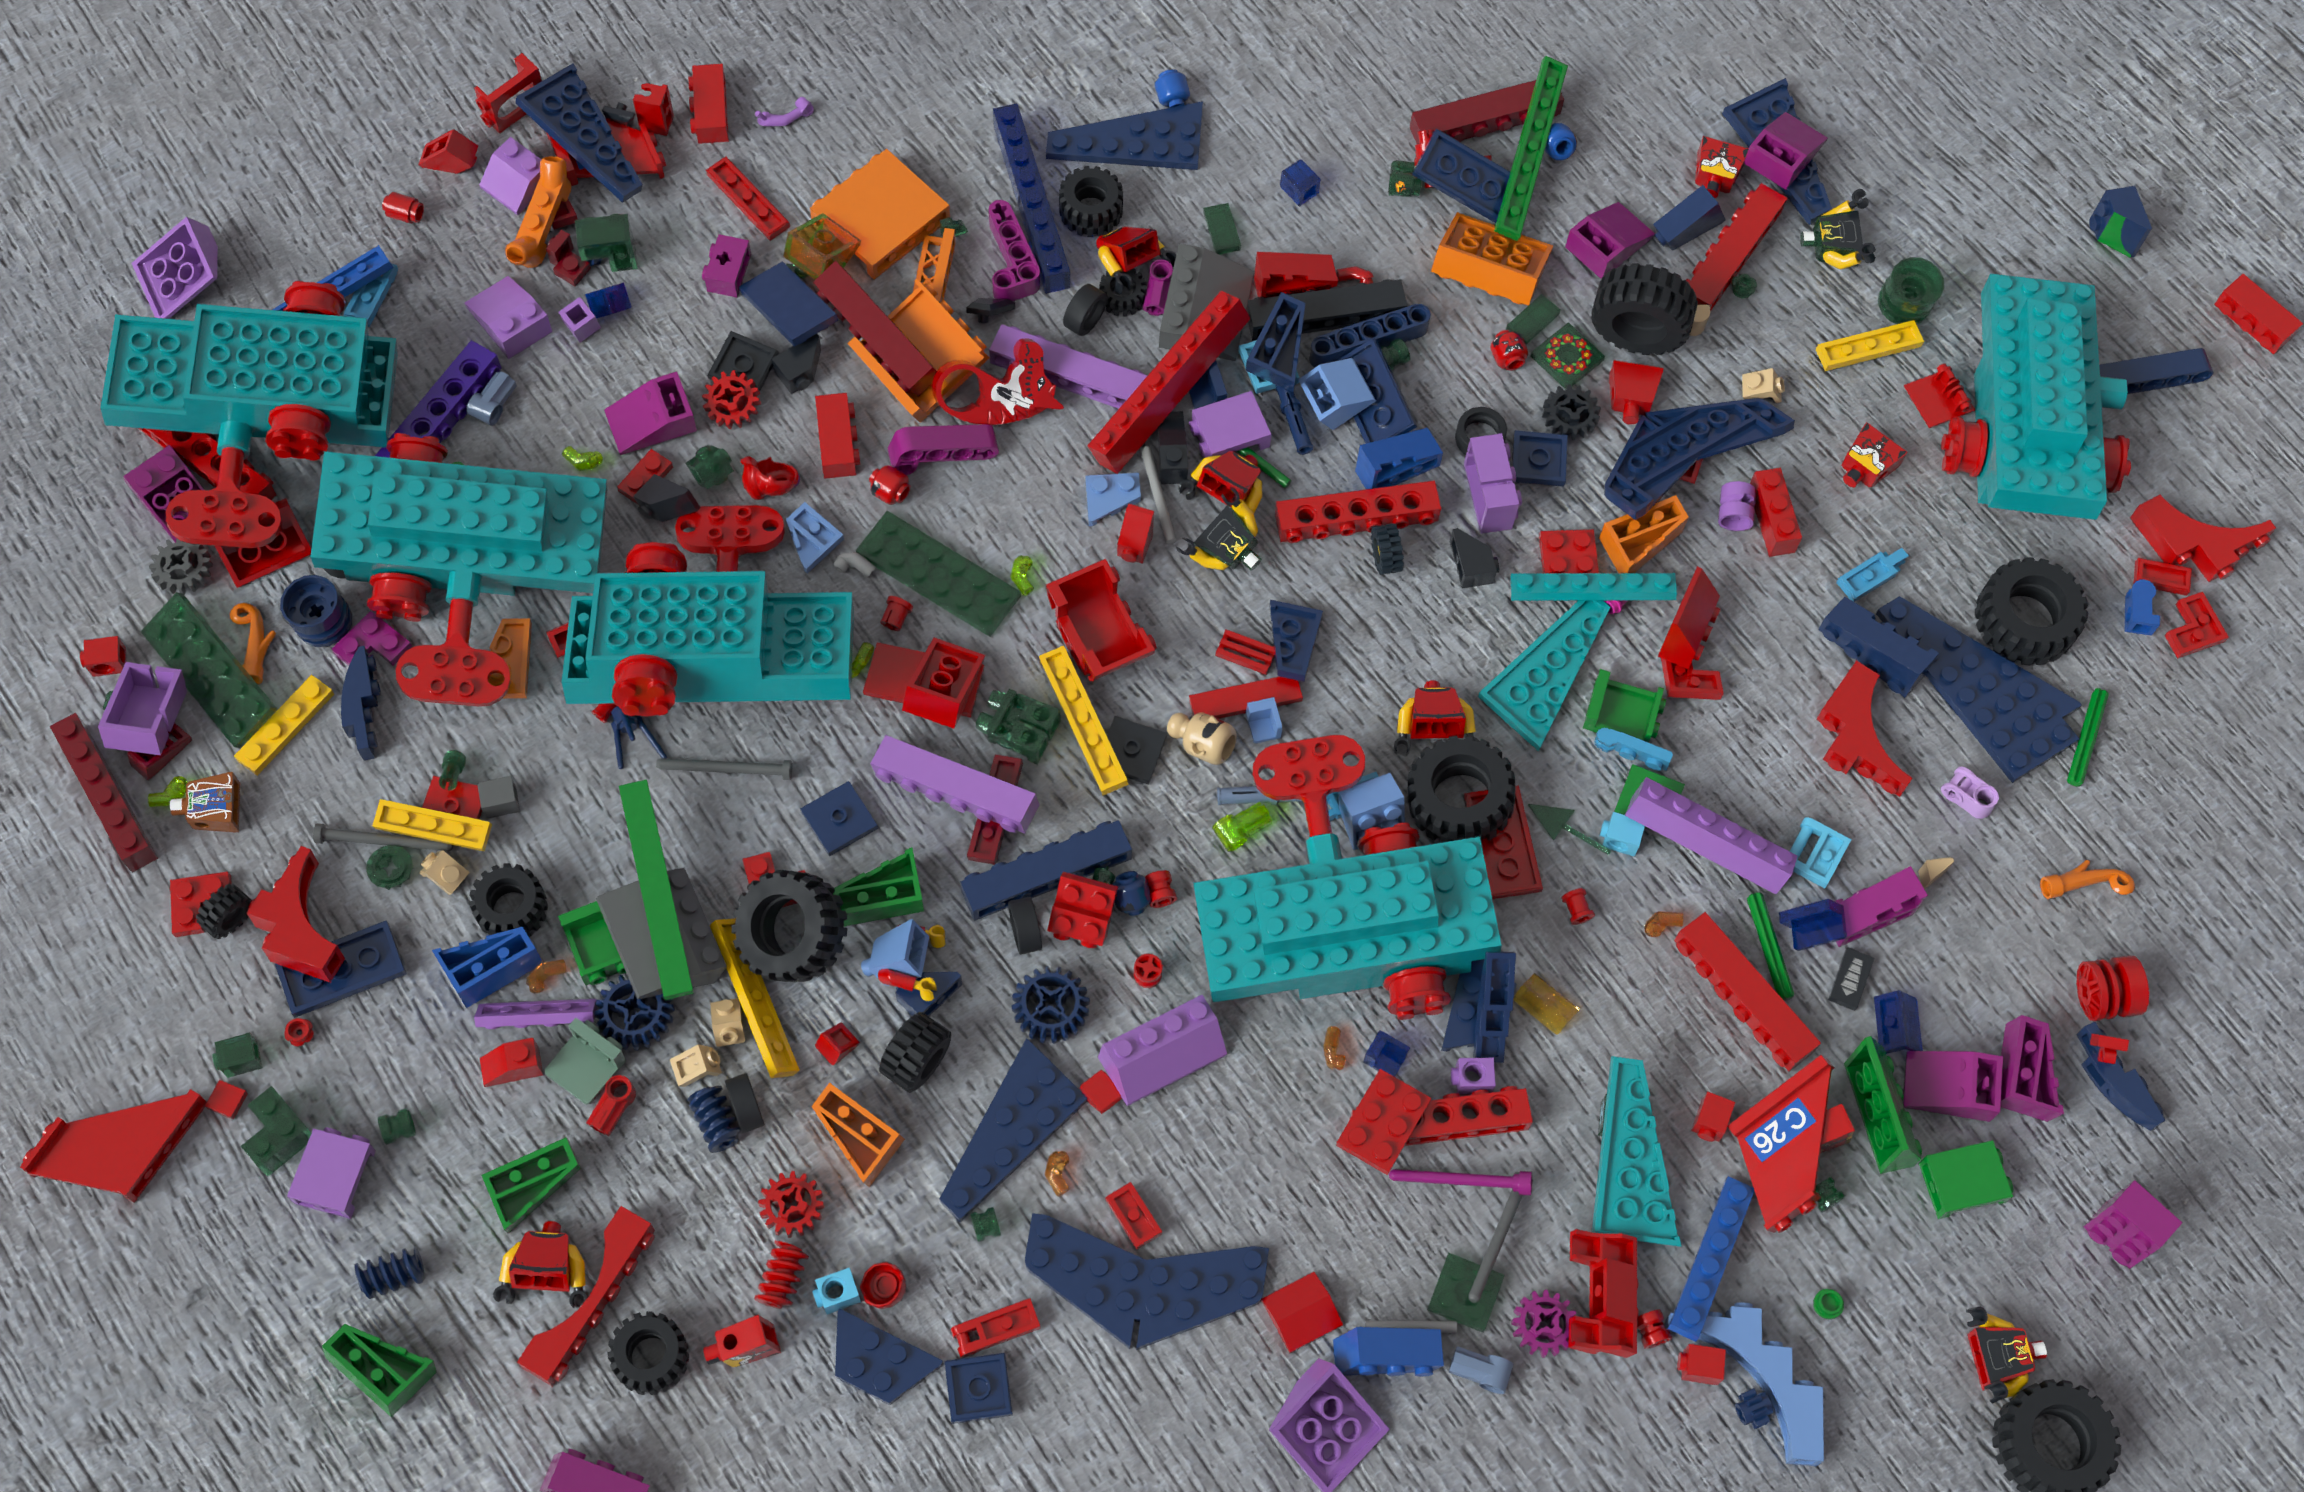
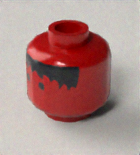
M890 465L883 466L881 469H875L869 478L871 494L889 505H894L897 502L902 503L910 492L911 485H909L908 476Z

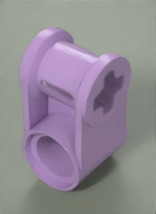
M1958 767L1954 771L1955 775L1949 783L1942 785V794L1973 817L1979 819L1988 817L1999 800L1997 790L1978 778L1971 770L1965 767ZM1978 799L1985 800L1988 805L1980 803Z

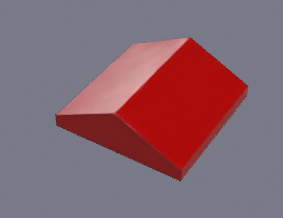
M1315 1272L1261 1299L1289 1353L1343 1326L1330 1294Z

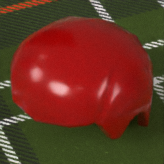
M888 1262L873 1264L864 1273L860 1284L864 1301L879 1309L891 1308L899 1303L906 1292V1279L900 1268Z

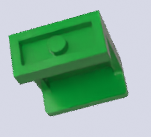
M1600 669L1595 680L1583 729L1598 732L1599 729L1605 727L1648 743L1651 738L1656 739L1660 723L1656 722L1657 714L1662 715L1667 700L1662 698L1664 688L1658 687L1657 692H1651L1609 679L1611 672Z
M597 901L558 916L585 986L601 984L607 980V977L617 973L626 974Z
M1993 1140L1926 1155L1919 1162L1938 1219L1949 1217L1954 1212L1997 1202L1999 1205L2005 1204L2013 1197L2012 1181L2004 1172L2002 1153L1996 1148Z

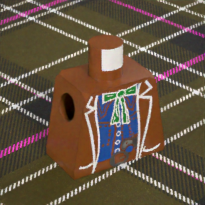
M233 772L189 781L186 784V798L170 800L172 816L185 815L186 821L195 830L239 832L240 782Z

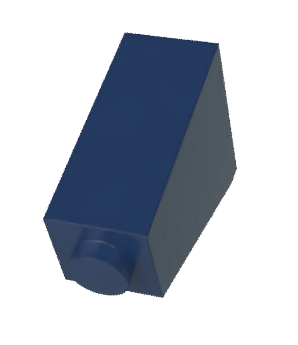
M1702 185L1653 224L1657 231L1654 236L1663 247L1667 244L1673 251L1722 224L1726 219L1719 203Z

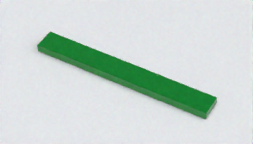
M1548 56L1542 59L1494 229V232L1515 241L1522 234L1568 65Z
M647 779L620 785L619 791L664 999L669 1000L694 994Z

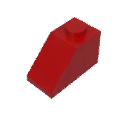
M452 129L425 145L418 165L422 168L458 174L474 166L477 160L476 152L479 145Z
M1128 503L1117 544V556L1127 562L1143 564L1153 538L1154 511Z
M533 1037L503 1043L480 1058L484 1087L543 1076L540 1049Z

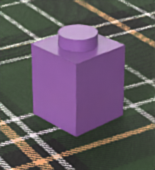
M580 297L558 312L579 343L601 328L594 314Z

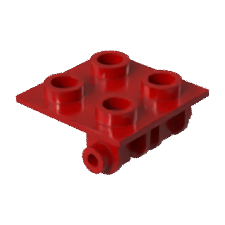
M1946 363L1937 367V373L1904 385L1905 390L1928 428L1948 422L1951 418L1961 417L1975 411L1971 403L1972 400L1967 397L1963 390V385L1959 384L1960 381L1956 379L1951 366H1947Z

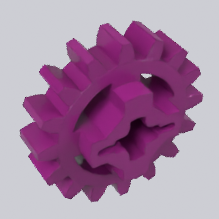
M1544 1290L1541 1297L1538 1296L1536 1291H1533L1530 1294L1531 1301L1523 1297L1520 1301L1522 1307L1516 1306L1513 1311L1519 1316L1511 1321V1325L1518 1326L1513 1336L1522 1337L1523 1340L1519 1346L1522 1348L1528 1344L1530 1346L1529 1354L1531 1355L1536 1350H1540L1542 1358L1547 1356L1548 1351H1551L1555 1357L1559 1354V1347L1565 1351L1568 1349L1569 1318L1577 1313L1576 1310H1567L1570 1301L1566 1300L1561 1303L1559 1301V1293H1556L1551 1298L1549 1297L1548 1290ZM1540 1305H1548V1306H1551V1307H1553V1308H1552V1309L1542 1308ZM1526 1314L1528 1315L1527 1318L1530 1320L1529 1331H1527L1525 1325ZM1561 1316L1564 1321L1563 1333L1562 1329L1559 1327V1318ZM1553 1317L1549 1326L1536 1331L1541 1321L1543 1322ZM1537 1339H1547L1550 1343H1543L1537 1341Z

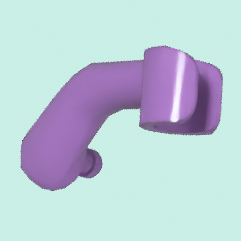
M800 97L795 102L797 108L785 115L756 111L755 116L758 117V123L761 126H786L801 116H810L814 111V107L805 97Z

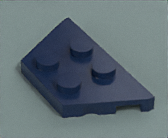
M1484 959L1472 961L1471 972L1459 974L1441 1051L1447 1052L1452 1048L1474 1046L1477 1006ZM1514 982V995H1515L1516 986H1517V984H1516L1515 982Z
M842 1309L838 1310L835 1377L891 1405L902 1397V1394L907 1390L914 1388L921 1383L922 1379L934 1370L942 1367L943 1360Z

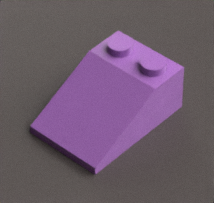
M509 276L464 303L466 308L508 359L553 332L544 310L529 293Z

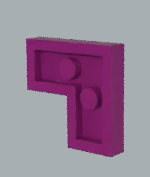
M370 611L331 650L349 666L358 647L365 646L368 654L375 651L394 666L399 658L412 648L410 641Z

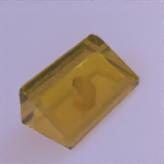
M1535 973L1520 987L1513 999L1556 1035L1566 1027L1580 1010Z

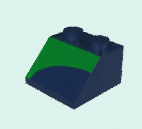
M2136 186L2106 190L2089 219L2090 228L2094 231L2099 242L2129 258L2136 256L2152 230Z

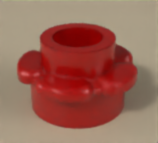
M301 1018L291 1020L285 1028V1039L296 1047L303 1046L305 1042H310L314 1036L312 1023L307 1019ZM302 1030V1034L297 1035V1032Z

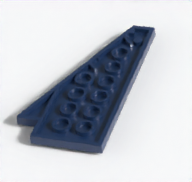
M1900 596L1877 610L1876 615L1882 622H1888L1895 626L1897 634L1906 639L1909 636L1914 637L1920 641L1918 646L1926 651L1932 648L1939 652V655L1925 676L2012 783L2073 746L2080 739L2064 720V718L2082 706L2076 699Z

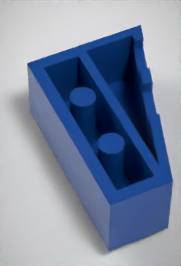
M1428 428L1415 430L1360 445L1355 472L1365 489L1396 486L1440 466L1443 452Z
M523 927L486 936L487 939L472 943L468 941L461 942L457 947L445 950L441 948L432 950L466 1008L543 964L539 953Z
M1356 1327L1333 1339L1335 1366L1344 1376L1374 1374L1400 1376L1405 1373H1415V1376L1424 1377L1433 1375L1434 1370L1444 1366L1441 1329Z

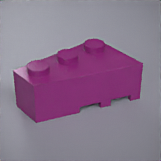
M1910 866L1869 888L1857 891L1846 900L1841 898L1828 905V910L1822 918L1838 947H1841L1912 916L1928 895Z
M2020 1015L2005 1025L2001 1052L2003 1068L2000 1107L2049 1122L2064 1114L2063 1105H2059L2057 1088L2059 1087L2058 1077L2055 1078L2052 1061L2055 1058L2049 1024Z
M568 1449L567 1453L562 1451L553 1456L540 1488L541 1492H648L650 1485L643 1483L644 1477L630 1471H626V1474L622 1475L614 1472L615 1466L610 1463L597 1460V1463L594 1464L584 1460L586 1457L584 1453Z

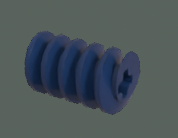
M722 1086L703 1088L691 1094L687 1099L690 1102L689 1107L691 1111L695 1112V1120L699 1122L698 1127L704 1133L703 1138L705 1142L709 1143L708 1149L710 1153L721 1152L733 1147L739 1141L735 1136L741 1132L740 1127H730L737 1121L736 1117L726 1118V1115L732 1111L731 1106L721 1107L727 1101V1097L716 1096L723 1090Z
M415 1245L414 1255H410L407 1249L404 1248L402 1249L401 1259H398L396 1254L391 1252L390 1262L388 1263L382 1256H378V1266H374L370 1259L366 1260V1270H362L358 1263L354 1264L360 1290L369 1299L375 1298L376 1290L380 1295H386L388 1286L394 1292L399 1290L400 1282L405 1288L411 1287L412 1279L417 1284L423 1283L424 1280L422 1258Z

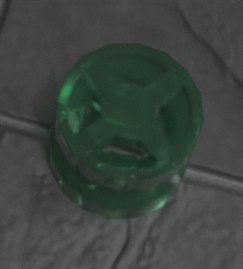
M1832 1176L1816 1185L1815 1192L1821 1196L1817 1201L1818 1209L1821 1213L1835 1206L1846 1197L1842 1191L1837 1190Z
M994 1207L987 1208L985 1212L980 1214L977 1212L970 1213L977 1242L984 1241L987 1236H1001Z

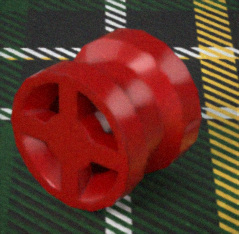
M1143 954L1136 959L1134 963V979L1139 986L1152 988L1159 984L1162 979L1163 968L1161 960L1153 954Z

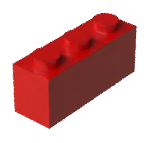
M723 64L692 66L693 76H688L689 91L694 94V97H689L690 112L694 113L695 118H690L691 133L696 134L698 144L729 142L726 79Z
M2242 274L2230 284L2214 304L2223 314L2231 318L2243 331L2250 334L2262 347L2268 349L2272 354H2275L2288 343L2304 324L2245 274Z
M847 393L815 396L824 479L855 476V465H860L859 449H853V442L858 441L856 425L851 426L850 419L855 418L854 402L848 403Z
M1781 468L1755 471L1750 484L1756 489L1754 508L1768 555L1772 557L1795 553L1802 540V535Z

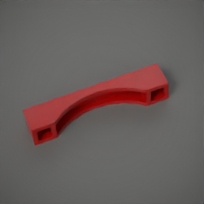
M623 1206L619 1207L604 1230V1260L599 1278L592 1292L581 1307L568 1319L532 1338L517 1361L522 1369L552 1387L556 1381L560 1382L565 1377L569 1369L568 1362L574 1354L578 1355L584 1348L587 1341L585 1339L591 1328L595 1329L604 1316L603 1309L608 1302L612 1303L621 1290L619 1285L624 1277H629L634 1272L638 1264L636 1259L641 1251H646L651 1246L655 1238L653 1234L655 1229L650 1222Z

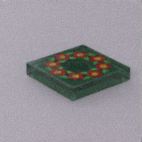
M1569 322L1535 348L1530 355L1565 389L1568 384H1571V386L1575 385L1605 359V355Z

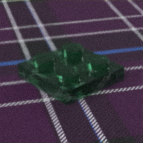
M1448 1252L1427 1310L1484 1333L1505 1275L1492 1270L1480 1300L1473 1303L1469 1300L1468 1295L1481 1265Z

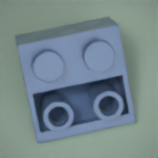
M1353 358L1320 364L1298 379L1318 419L1332 430L1376 401Z
M1391 773L1338 792L1339 810L1353 850L1359 849L1357 843L1365 835V830L1372 827L1383 829L1393 827L1398 823H1405L1404 795Z

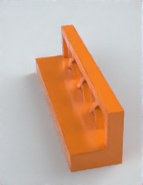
M944 228L943 238L928 235L924 237L916 278L920 282L923 279V285L928 282L938 293L935 298L939 303L945 298L956 245L955 229ZM929 244L941 246L939 254L933 257L928 251ZM934 265L936 267L935 275L928 278L924 270ZM916 283L914 284L913 292L919 287Z

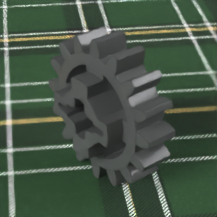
M168 539L166 540L167 547H157L160 552L159 555H151L154 563L150 564L149 568L152 571L151 576L153 580L159 585L160 589L165 590L167 588L172 595L177 589L181 595H185L187 588L195 592V585L198 583L204 586L205 582L202 578L211 576L208 568L213 567V563L210 560L211 556L208 550L203 545L190 544L176 539V543L172 544Z

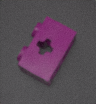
M718 234L716 243H712L710 247V261L703 268L702 280L706 283L707 292L737 298L740 291L739 286L742 285L751 258L749 240Z

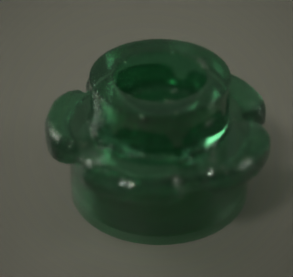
M1739 274L1738 277L1732 279V291L1739 298H1748L1754 294L1757 282L1748 274Z

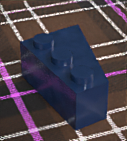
M1281 292L1246 363L1247 372L1292 393L1294 392L1305 310L1304 302Z

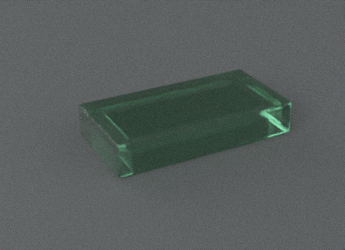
M1225 203L1203 208V214L1215 253L1224 254L1241 250V242L1229 204Z
M1541 294L1507 324L1506 330L1520 333L1525 344H1528L1560 314L1561 309Z

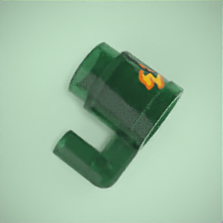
M1395 160L1391 163L1388 196L1412 197L1420 195L1422 180L1411 173L1414 170V162Z

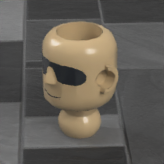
M1203 712L1195 714L1191 720L1183 713H1175L1171 716L1167 725V732L1171 737L1176 739L1183 738V747L1188 754L1213 765H1220L1226 762L1232 754L1237 741L1236 730L1232 725Z

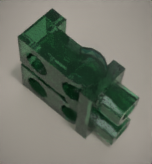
M1009 689L1007 693L993 690L987 704L988 707L997 710L994 716L981 712L976 720V728L987 734L989 742L997 743L1003 748L1011 749L1024 755L1028 761L1038 765L1048 746V741H1051L1061 722L1060 709L1028 696L1017 694L1012 689Z

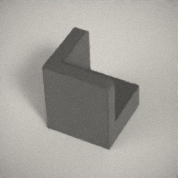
M511 776L483 781L477 784L481 809L487 819L520 812L517 789Z

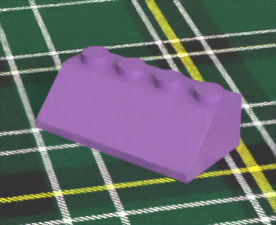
M1200 995L1104 1043L1098 1059L1119 1091L1125 1104L1129 1106L1225 1057L1227 1051L1218 1019L1204 996Z

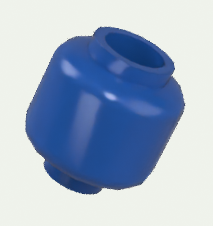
M1176 69L1167 70L1159 74V78L1155 81L1159 103L1170 108L1184 105V102L1190 97L1186 76Z
M1554 123L1550 129L1545 152L1554 160L1568 159L1577 148L1576 136L1567 125Z

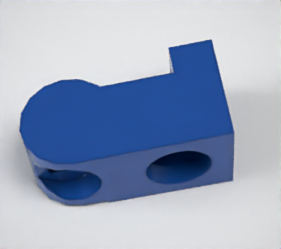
M2140 579L2136 581L2126 593L2125 632L2152 636L2160 626V615L2152 614V599L2156 595V588L2148 580Z

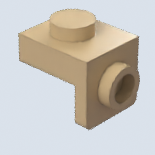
M1773 368L1742 374L1744 399L1772 397L1775 403L1782 402L1781 393L1785 391L1784 381L1782 377H1778Z
M444 850L429 853L422 861L423 869L419 872L423 877L427 876L448 895H451L470 873Z
M739 998L710 1003L716 1046L721 1047L744 1043L745 1035Z

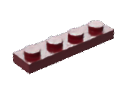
M995 754L989 776L1017 786L1023 761L1020 758ZM977 818L967 853L968 860L995 865L1005 829L994 821L988 823Z

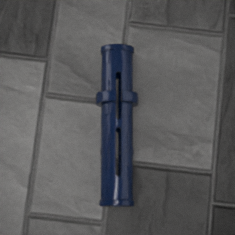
M1276 385L1275 389L1281 401L1280 409L1282 414L1286 416L1297 453L1300 455L1308 454L1313 450V444L1300 411V400L1296 399L1294 392L1292 393Z

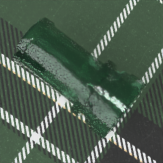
M450 750L445 753L442 763L443 770L439 778L441 788L445 789L447 782H449L448 790L456 788L459 774L462 773L466 764V757L462 752Z

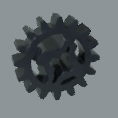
M1571 384L1567 385L1566 390L1558 386L1556 393L1550 392L1548 399H1545L1542 418H1547L1545 426H1553L1552 434H1556L1559 431L1562 435H1570L1572 440L1576 439L1577 434L1585 438L1587 431L1592 433L1600 419L1601 407L1596 406L1597 397L1590 399L1591 391L1581 392L1582 387L1580 385L1576 390L1572 389Z

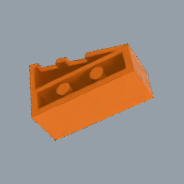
M830 1082L811 1106L862 1182L870 1187L905 1139Z

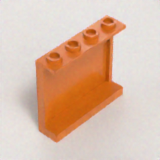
M888 149L874 155L861 169H856L847 180L834 186L829 194L822 199L816 200L812 207H810L812 223L815 225L822 217L826 219L824 226L866 264L867 274L874 280L923 242L925 235L930 236L950 220L949 204Z
M916 278L914 282L919 287L895 308L888 317L936 370L945 363L954 360L967 361L980 368L990 358L984 352L987 346L977 335L973 339L967 333L971 330L961 318L956 321L951 316L954 310L945 300L941 303L938 302L935 298L938 293L928 282L923 285ZM854 337L847 343L917 421L921 423L939 406L932 393V384L918 397L911 390L906 393L896 382L900 378L895 373L890 375L880 365L883 359L879 355L874 358L864 347L867 344L864 338L860 341ZM960 369L950 373L942 384L941 394L943 400H946L974 372Z

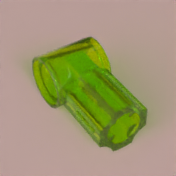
M1258 802L1235 816L1233 814L1224 816L1213 825L1212 829L1227 852H1231L1245 844L1248 837L1270 826L1273 820L1265 805Z

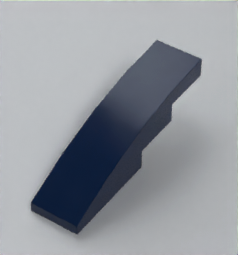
M1486 951L1477 1006L1473 1058H1494V1063H1504L1505 1038L1509 1034L1510 1011H1513L1515 952Z

